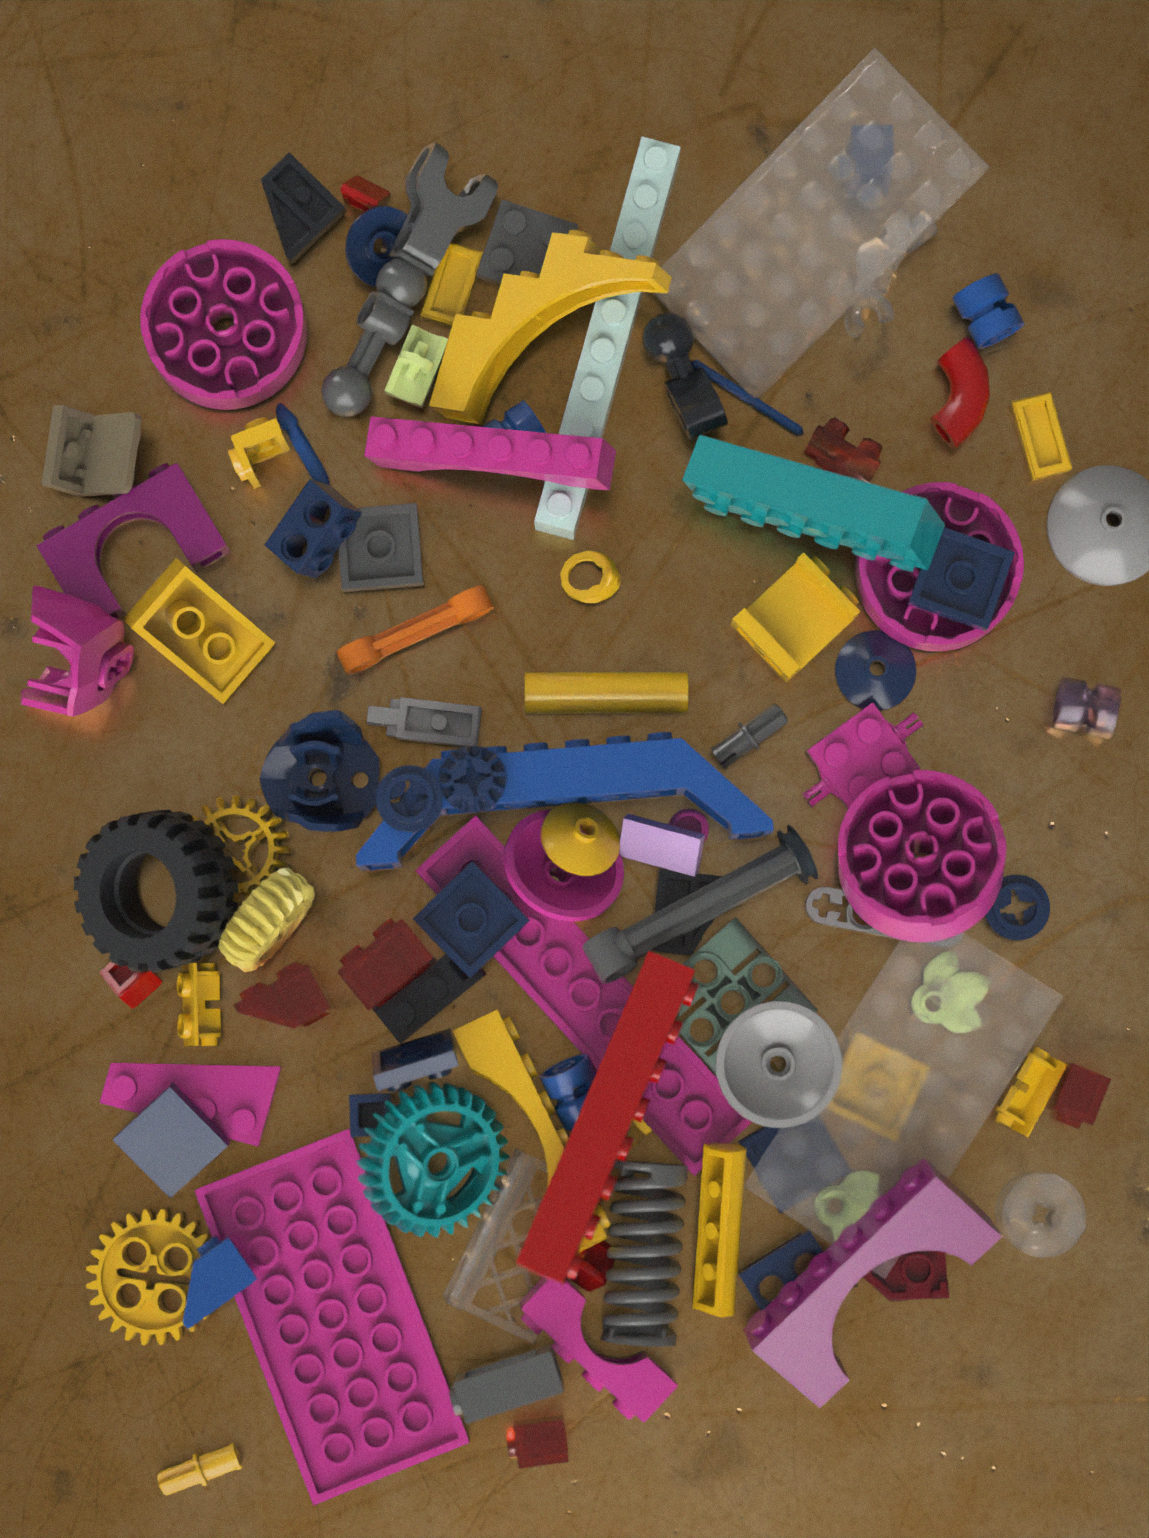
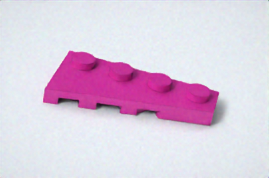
M111 1063L99 1103L139 1114L170 1084L174 1083L228 1139L259 1147L282 1067Z

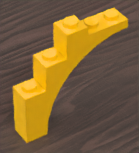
M569 230L568 234L552 232L540 275L529 271H521L520 275L504 273L492 315L477 311L472 312L471 316L455 314L429 406L447 419L482 424L492 395L508 368L528 344L550 325L582 306L610 296L635 292L668 293L672 277L659 266L660 262L658 260L643 255H637L635 260L625 259L618 253L600 249L592 241V236L578 230Z

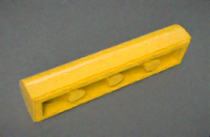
M525 672V714H688V672Z
M729 1143L704 1144L692 1308L722 1318L735 1314L746 1147Z

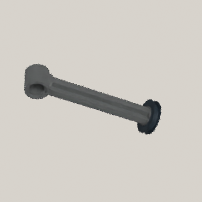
M788 825V833L784 834L780 830L777 831L781 846L622 931L617 927H613L589 939L582 946V949L601 983L608 984L622 978L637 967V960L647 955L648 951L652 952L794 875H797L805 885L809 883V876L818 879V871L812 855L797 831L791 825Z

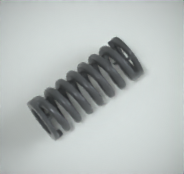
M617 1160L615 1168L621 1170L620 1175L629 1178H618L613 1191L649 1199L614 1201L610 1205L611 1213L650 1222L614 1223L609 1226L608 1233L612 1237L648 1243V1245L611 1246L607 1250V1256L612 1260L649 1267L609 1269L605 1273V1278L609 1282L650 1290L608 1291L604 1294V1301L607 1304L647 1312L604 1315L602 1318L603 1333L601 1340L635 1346H676L677 1335L674 1330L669 1328V1323L678 1318V1311L676 1307L664 1301L677 1298L680 1294V1289L677 1284L665 1279L679 1275L681 1266L679 1262L663 1256L678 1254L683 1249L681 1240L666 1234L682 1230L684 1221L682 1217L664 1211H672L684 1207L686 1199L678 1192L662 1188L678 1187L687 1182L688 1166ZM634 1172L649 1176L634 1178Z

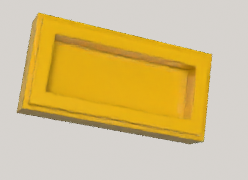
M450 243L441 262L436 267L421 313V319L452 328L455 314L465 315L483 252Z
M1051 392L1012 401L1010 407L1031 481L1071 471L1072 465Z

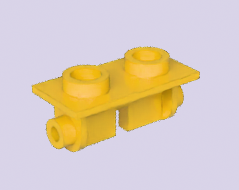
M197 963L182 965V972H179L177 975L176 988L178 996L182 997L183 1013L179 1014L177 1021L178 1035L180 1038H183V1047L199 1046V1038H201V1046H217V1037H221L220 1008L205 1009V1001L220 1000V971H216L215 963H200L199 971H197Z
M1036 1046L1032 1053L1027 1052L1025 1055L1027 1059L1016 1077L1018 1080L1014 1086H1011L1001 1106L996 1108V1111L999 1113L995 1121L1029 1137L1068 1065L1049 1056V1053Z

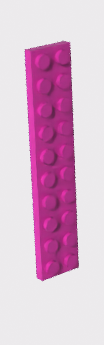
M475 815L415 871L438 894L473 861L530 920L494 958L582 1054L589 1055L593 1066L598 1070L633 986L624 976L614 982L602 984L582 949V946L589 940L582 930L573 921L558 920L541 914L518 896L511 886L504 868V845ZM678 1036L674 1046L667 1043L661 1055V1058L667 1060L658 1084L650 1081L644 1097L651 1099L643 1121L684 1165L688 1166V1170L695 1176L702 1169L704 1144L730 1143L752 1121L743 1117L729 1104L720 1088L718 1078Z

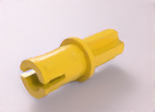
M233 1442L228 1446L202 1456L195 1453L193 1454V1459L160 1471L157 1474L158 1484L164 1495H170L199 1483L206 1486L209 1479L236 1469H242V1461L238 1449Z

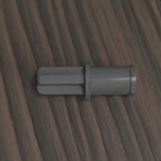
M772 704L745 725L740 722L738 724L740 728L710 749L724 769H727L728 766L753 748L758 750L760 742L787 724V716L777 704Z

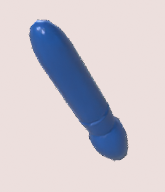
M282 403L277 404L276 418L282 429L287 431L292 445L311 478L330 485L325 468L306 435L298 426V419Z

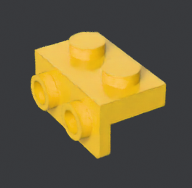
M267 417L255 419L245 425L246 430L230 436L235 448L228 450V454L234 469L238 473L241 482L248 479L253 489L261 486L253 465L290 450L276 418L268 420Z

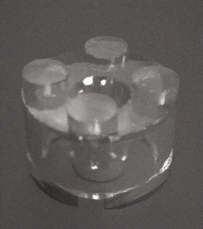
M1026 1172L1011 1179L1000 1193L995 1214L997 1227L1003 1238L1021 1252L1041 1258L1058 1256L1072 1248L1086 1228V1211L1081 1195L1070 1182L1058 1175L1045 1172ZM1037 1204L1040 1207L1048 1208L1049 1212L1045 1214L1046 1221L1044 1223L1032 1220V1217L1037 1213L1035 1209Z

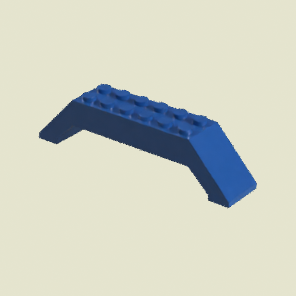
M672 732L651 733L647 735L646 741L631 742V736H613L606 738V744L592 746H590L589 739L565 741V748L549 749L548 743H530L523 745L524 751L509 753L506 746L486 747V749L497 755L502 762L506 772V786L499 801L491 808L482 812L553 807L573 802L588 804L685 796L727 830L728 841L769 837L774 831L773 820L682 738L672 739ZM456 750L442 751L441 758L432 759L424 769L433 774L439 782L441 766L450 753ZM467 762V775L461 777L460 780L454 781V783L468 784L470 789L473 790L474 797L478 796L477 789H479L478 782L485 780V777H490L491 774H478L475 768L472 767L471 762ZM409 787L404 796L398 801V804H405L407 811L410 812V817H412L415 803L420 802L422 799H427L428 796L416 795L412 788ZM443 796L441 813L436 820L440 816L470 814L469 812L456 809ZM383 820L356 854V866L362 871L403 868V857L431 826L414 833L395 830Z

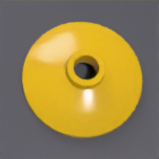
M575 802L561 804L547 814L541 826V842L546 854L558 867L571 874L579 876L601 874L608 870L618 857L620 839L614 824L604 813L590 805Z

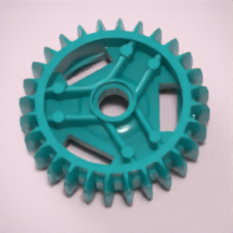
M429 1082L427 1091H425L419 1085H414L413 1097H410L403 1091H399V1104L394 1105L389 1101H385L389 1111L385 1116L373 1113V1117L379 1123L376 1129L364 1128L365 1132L372 1138L370 1143L358 1144L359 1148L368 1154L367 1157L356 1161L358 1166L366 1171L360 1174L358 1179L364 1186H367L362 1193L369 1201H372L370 1206L379 1215L381 1214L382 1219L388 1224L396 1225L399 1230L405 1233L411 1231L416 1236L422 1237L426 1231L431 1236L437 1238L441 1227L447 1233L453 1234L455 1222L460 1223L463 1227H468L467 1216L472 1213L476 1217L482 1218L478 1207L482 1203L493 1205L488 1194L491 1190H502L495 1182L497 1176L508 1175L507 1171L499 1166V1162L510 1158L506 1152L500 1149L509 1141L500 1134L504 1126L495 1119V1111L485 1105L486 1103L482 1098L471 1094L466 1088L459 1087L457 1089L452 1084L446 1082L441 1088L435 1082ZM441 1111L462 1113L459 1126L426 1121V1115ZM437 1152H444L447 1157L445 1167L436 1173L429 1172L428 1162L431 1156ZM392 1156L395 1158L403 1187L402 1191L395 1194L392 1191L389 1180V1163ZM473 1167L472 1172L468 1177L467 1181L464 1183V1185L453 1196L446 1200L445 1198L450 1194V1192L457 1186V1184Z

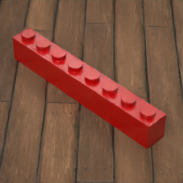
M648 951L516 1261L518 1267L562 1286L565 1285L567 1278L576 1279L585 1257L578 1254L584 1238L592 1241L601 1217L595 1214L601 1198L609 1201L618 1177L611 1175L618 1159L626 1161L634 1142V1138L628 1136L634 1120L640 1123L643 1121L651 1099L644 1096L650 1081L658 1084L665 1069L667 1060L662 1059L661 1055L667 1043L674 1046L681 1031L683 1022L677 1020L683 1005L691 1006L700 984L693 982L695 977L694 969Z

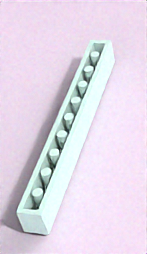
M641 137L610 251L622 255L625 259L635 260L637 255L653 258L679 165L680 146ZM643 292L610 296L595 302L559 434L603 438ZM545 481L534 520L535 530L574 540L588 488L570 487Z

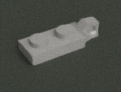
M401 697L400 700L391 699L390 708L368 706L366 722L368 725L387 727L386 736L396 737L398 740L456 747L477 746L482 707Z

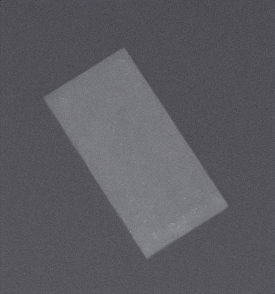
M874 47L661 267L672 277L668 293L654 294L672 313L686 319L692 328L693 336L754 400L759 399L990 166L892 63Z
M964 933L933 942L900 940L837 1039L842 1055V1075L835 1096L828 1106L813 1119L797 1126L780 1128L744 1184V1187L833 1244L839 1239L841 1232L848 1225L855 1224L869 1210L876 1198L885 1195L900 1181L902 1174L908 1168L916 1166L924 1157L949 1179L1063 996ZM899 1256L879 1264L872 1271L885 1279Z

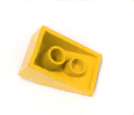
M177 558L172 561L123 618L131 629L222 704L225 703L275 644L269 636Z

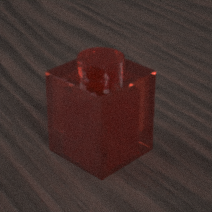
M1066 1063L1068 1066L1058 1082L1048 1109L1058 1113L1056 1121L1079 1130L1082 1123L1094 1125L1111 1079L1074 1063Z
M564 1415L514 1421V1432L506 1433L509 1459L517 1458L519 1469L569 1462Z

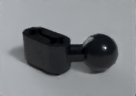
M670 312L658 314L650 319L643 332L644 348L654 360L666 364L671 377L670 380L664 382L666 394L689 440L728 425L723 405L704 369L700 367L693 370L688 353L692 349L694 336L687 320L678 314Z

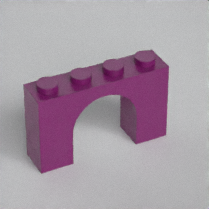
M177 462L171 466L165 463L149 472L148 480L136 487L132 484V488L127 494H114V500L104 506L93 505L82 511L78 515L79 520L66 528L63 525L57 526L43 535L44 541L36 546L65 594L97 604L107 614L117 619L127 614L104 576L101 554L109 535L120 525L129 521L139 519L152 520L169 529L196 573L231 552Z

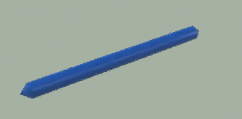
M698 359L690 361L694 370L702 367L710 380L794 434H804L801 425Z

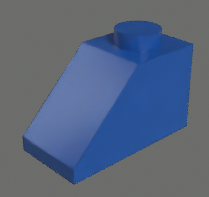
M215 1235L196 1249L200 1257L195 1259L193 1263L183 1324L187 1330L258 1279L229 1236L221 1241Z

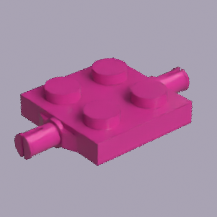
M870 703L806 750V753L817 766L821 781L803 792L802 796L804 799H808L819 791L817 795L807 801L811 807H814L815 804L831 793L849 809L854 800L865 789L887 776L891 779L901 775L913 774V770H920L921 768L909 753L904 739L923 727L922 721L918 720L906 728L919 718L912 712L911 715L894 726L885 720L874 703Z

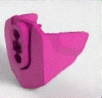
M33 586L31 621L40 626V628L33 635L32 642L57 648L70 662V671L47 666L39 679L28 680L27 686L33 688L21 690V705L68 716L85 713L106 701L113 692L116 683L126 676L131 668L134 648L132 645L124 643L126 632L123 621L110 616L99 605L41 586Z

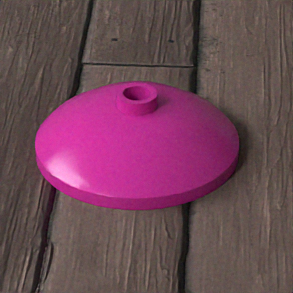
M552 809L538 811L522 819L512 830L504 849L506 875L518 896L541 914L563 921H583L596 917L606 911L617 898L623 884L624 867L620 852L613 865L601 874L594 876L571 874L558 867L548 857L542 846L541 826L545 817ZM552 876L557 877L560 881L555 880Z

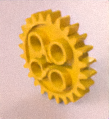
M148 1208L143 1210L141 1222L138 1221L133 1213H129L126 1215L128 1227L125 1228L118 1221L113 1222L111 1225L115 1236L112 1237L105 1233L101 1234L99 1238L106 1246L105 1249H92L90 1252L99 1259L98 1264L86 1267L88 1272L97 1275V1280L86 1284V1288L98 1289L99 1293L98 1296L90 1301V1304L98 1305L103 1303L105 1309L100 1313L99 1320L112 1316L115 1320L110 1331L113 1333L122 1326L126 1327L125 1340L127 1341L131 1340L137 1332L141 1334L142 1345L149 1343L152 1334L156 1335L159 1345L165 1344L167 1332L169 1331L176 1341L183 1338L181 1326L184 1325L183 1318L190 1284L164 1280L156 1283L155 1287H153L152 1280L149 1278L125 1277L118 1274L120 1268L136 1272H148L154 1266H157V1273L160 1275L186 1276L191 1279L194 1260L200 1257L196 1249L208 1240L210 1234L206 1233L197 1237L194 1234L198 1226L197 1221L190 1223L186 1227L182 1226L184 1214L181 1212L172 1221H168L167 1209H161L157 1219H153L152 1212ZM133 1241L140 1242L145 1246L147 1256L142 1264L131 1262L127 1256L128 1246ZM172 1247H180L186 1251L188 1262L184 1269L178 1270L170 1265L168 1254ZM126 1283L136 1285L141 1292L140 1301L136 1306L127 1305L121 1297L122 1288ZM166 1289H174L180 1293L182 1305L178 1311L168 1310L164 1306L162 1296ZM193 1325L188 1330H190L191 1332L195 1331L196 1329H198L197 1325Z

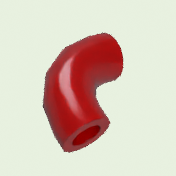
M969 337L959 341L937 361L949 380L950 394L945 405L930 417V421L940 438L952 449H956L964 443L981 424L990 399L988 369L977 347Z

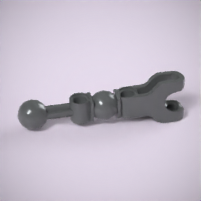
M432 142L422 148L406 176V193L410 200L411 209L396 238L393 250L389 254V257L393 260L386 263L378 272L376 280L377 292H370L368 299L361 307L357 316L356 324L363 328L364 332L347 365L339 366L332 370L323 380L321 393L324 404L336 415L342 417L355 416L370 404L373 391L368 375L385 342L395 345L401 339L414 313L410 308L425 296L427 287L426 276H433L434 270L441 262L457 230L484 219L496 195L498 183L487 174L471 178L460 194L454 195L446 187L444 179L446 166L450 158L448 151L436 142Z

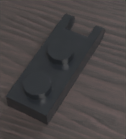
M445 954L379 1007L375 1013L397 1041L402 1044L485 977L487 973L481 968L470 979Z

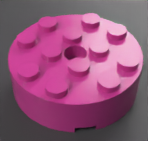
M228 239L209 240L205 244L195 246L186 251H179L168 259L153 276L141 306V334L149 357L161 377L182 397L204 407L221 410L240 409L268 399L282 389L299 367L305 352L308 335L307 317L303 302L292 277L272 255L246 242ZM225 317L234 318V325L224 331L215 330L214 326L220 319Z
M925 483L902 491V493L927 499L944 522V527L1015 552L986 632L909 605L908 602L920 568L915 567L912 572L905 571L891 565V559L876 556L875 560H868L856 555V586L867 614L889 637L899 643L919 650L950 651L970 645L984 637L1003 619L1012 607L1023 578V549L1017 530L1010 518L988 496L957 486L958 484Z
M913 770V774L901 775L891 779L887 776L865 789L854 800L844 816L838 838V872L844 895L854 911L866 923L888 936L911 942H933L954 937L974 926L988 913L997 899L1002 886L1006 860V838L999 821V815L990 801L979 790L960 778L932 770ZM924 852L929 854V856L917 857L916 859L914 854Z

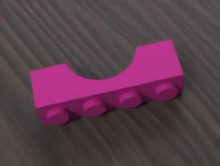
M542 1277L519 1302L521 1310L525 1312L520 1317L521 1320L537 1335L544 1330L553 1338L555 1342L551 1345L552 1349L567 1363L575 1359L586 1369L581 1375L597 1391L600 1392L604 1387L616 1397L612 1404L627 1419L631 1420L635 1415L645 1423L678 1387L674 1378L644 1350L632 1356L614 1358L602 1355L591 1348L584 1340L581 1331V1315L586 1302L584 1295L568 1280L562 1286Z

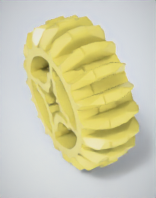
M282 868L275 873H271L255 890H252L249 897L242 901V905L233 913L234 916L226 924V929L221 934L218 948L226 957V960L233 966H238L244 972H251L263 966L268 959H271L282 948L283 944L291 938L293 932L307 916V911L312 907L315 892L314 888L307 883L308 880L299 873L293 872L290 868Z

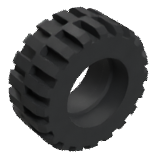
M155 810L120 817L119 820L110 821L101 827L100 834L93 835L86 843V849L89 852L80 855L77 863V868L81 870L80 876L74 877V890L78 891L79 898L78 901H74L76 912L81 913L84 923L81 926L86 936L92 935L95 941L92 944L101 954L110 953L109 960L120 967L128 965V968L135 972L151 971L154 973L198 961L203 955L210 954L219 946L218 939H221V934L226 929L228 918L233 917V913L237 911L238 902L233 901V894L239 892L238 879L233 880L231 869H234L235 865L232 857H226L223 852L226 845L219 835L213 837L209 835L211 828L202 820L193 821L194 818L191 814L182 811ZM148 854L153 855L165 865L175 885V909L166 927L157 924L146 914L137 893L138 871L142 861Z

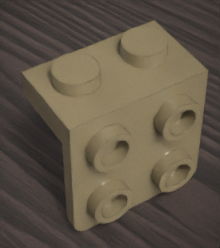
M65 405L53 406L41 485L78 497L127 494L131 490L135 478L137 449L141 438V416L133 412L92 415Z

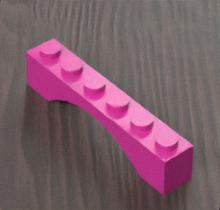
M381 417L370 418L364 457L380 468L418 472L440 469L485 471L528 477L570 487L609 491L616 450L603 438Z

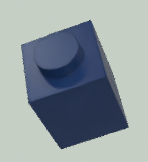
M394 1093L349 1095L350 1136H369L364 1128L376 1129L379 1123L373 1117V1113L385 1116L389 1112L385 1101L395 1105Z

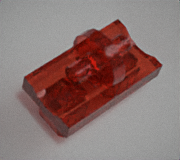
M835 417L831 418L823 427L818 425L804 451V454L816 460L814 466L825 471L870 483L882 462L879 460L883 448L882 445L871 438H863L858 447L844 440L850 430L847 424Z

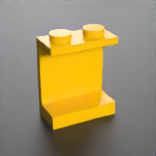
M804 552L785 574L747 609L743 608L731 622V626L786 683L842 632L860 612L856 607L859 601L854 594L844 585L838 588L827 577L831 574L827 566L816 556L810 559Z

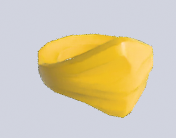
M584 551L572 555L565 561L560 572L563 590L569 597L583 603H599L611 598L621 585V576L614 561L606 554L596 551ZM583 561L595 562L598 567L602 568L603 572L600 584L593 585L587 590H578L572 587L570 573L574 566Z

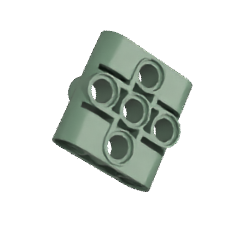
M737 917L682 964L694 969L697 962L707 960L713 963L716 968V977L710 983H701L694 977L693 982L700 985L691 1006L701 997L705 1002L683 1021L680 1035L716 1076L717 1049L709 1057L705 1052L722 1038L727 1027L736 1017L747 1009L759 1005L784 982L788 987L771 1002H791L802 1005L815 1013L818 1011L782 970L779 963L767 953ZM756 949L760 954L734 976L731 971ZM765 964L772 968L774 981L769 987H760L754 983L752 971L756 965ZM734 991L742 996L744 1005L740 1013L731 1015L722 1009L721 998L724 993ZM683 1005L678 1017L690 1007ZM703 1018L711 1023L713 1033L708 1041L698 1042L692 1038L690 1025L695 1019Z

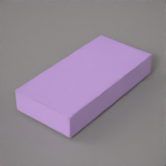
M627 814L623 818L619 852L621 857L695 877L700 869L705 834Z

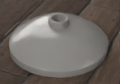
M1102 465L1080 471L1061 486L1049 507L1047 536L1055 557L1069 573L1090 584L1116 586L1134 581L1149 571V481L1146 478L1124 467ZM1108 514L1116 515L1119 518V526H1109L1106 522V516Z
M766 1002L747 1009L727 1027L717 1049L716 1074L725 1098L739 1114L762 1126L787 1128L813 1119L828 1106L835 1096L841 1080L842 1055L833 1031L815 1012L791 1002ZM777 1055L782 1056L786 1061L785 1068L779 1072L773 1071L770 1067V1060Z

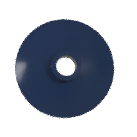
M378 206L363 212L351 225L345 244L346 258L352 272L362 282L376 287L378 272L386 263L393 260L389 257V254L393 250L396 238L408 216L405 212L389 206ZM380 238L382 248L379 252L375 253L373 245L375 240Z
M865 631L848 640L840 650L835 664V678L841 693L850 703L861 709L870 703H874L879 711H883L900 704L911 692L916 679V663L908 646L897 642L883 631ZM872 662L883 664L884 673L882 675L875 676L870 672L869 667Z

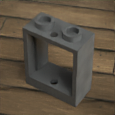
M552 1344L457 1374L453 1382L454 1386L449 1391L455 1415L463 1414L465 1422L468 1424L564 1393V1381L555 1352L551 1347Z

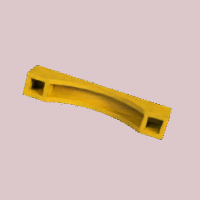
M497 1009L453 1030V1034L472 1074L493 1083L504 1091L528 1116L539 1135L545 1152L549 1186L569 1138L564 1128L555 1130L549 1116L556 1113L549 1096L545 1090L540 1093L537 1092L531 1080L538 1076L528 1053L520 1056L513 1043L520 1039L510 1016L502 1019ZM600 1203L595 1212L596 1215L601 1217L592 1241L584 1238L579 1252L607 1239L604 1229L611 1225Z

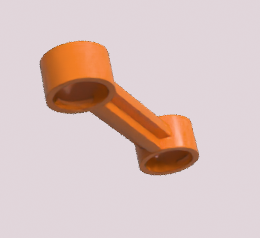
M475 586L455 595L447 603L383 632L352 641L338 649L336 654L346 675L355 674L377 664L390 654L454 625L465 624L480 618L492 611L494 605L485 586Z

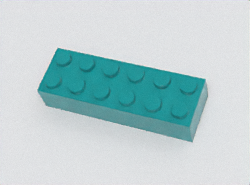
M702 435L698 437L682 479L693 491L692 496L705 504L704 509L713 514L727 516L728 512L741 515L740 519L757 527H763L764 523L778 526L777 530L794 538H800L803 533L815 537L814 541L822 546L831 549H837L839 544L853 548L852 553L868 560H875L876 556L891 559V565L910 572L915 567L925 570L929 569L945 526L927 499Z

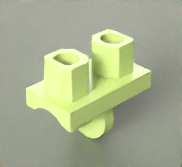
M412 325L385 387V394L423 408L441 365L448 339Z

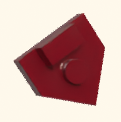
M925 1250L905 1253L879 1264L863 1276L866 1281L890 1302L949 1298L946 1252Z

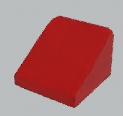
M361 176L352 177L344 182L340 188L344 202L362 212L374 207L385 206L391 195L388 190Z
M110 962L99 972L115 994L132 1009L136 1008L162 984V980L155 972L147 971L141 973L131 971L128 965L120 967Z
M601 1241L579 1252L578 1254L585 1257L576 1279L570 1280L588 1292L605 1286L607 1282L605 1273L607 1270L612 1269L615 1260L607 1256V1250L611 1245Z

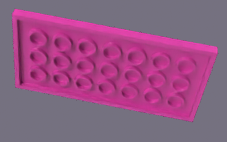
M350 1129L194 1190L211 1236L217 1235L221 1241L229 1236L258 1278L234 1297L313 1505L470 1443V1438L461 1415L456 1416L449 1396L450 1386L387 1222L382 1219L381 1214L379 1215L370 1206L372 1201H369L362 1193L367 1186H364L359 1181L358 1176L366 1171L358 1166L356 1162L362 1159L354 1137L350 1136Z

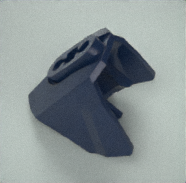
M330 710L310 713L299 722L290 724L286 732L272 746L262 766L260 774L261 788L269 807L277 817L290 822H296L311 831L339 832L358 828L362 819L366 818L376 806L380 759L364 739L361 727L342 711ZM317 773H324L327 776L325 783L321 786H314L313 777ZM359 773H364L368 776V784L363 788H358L352 783L351 778H354Z

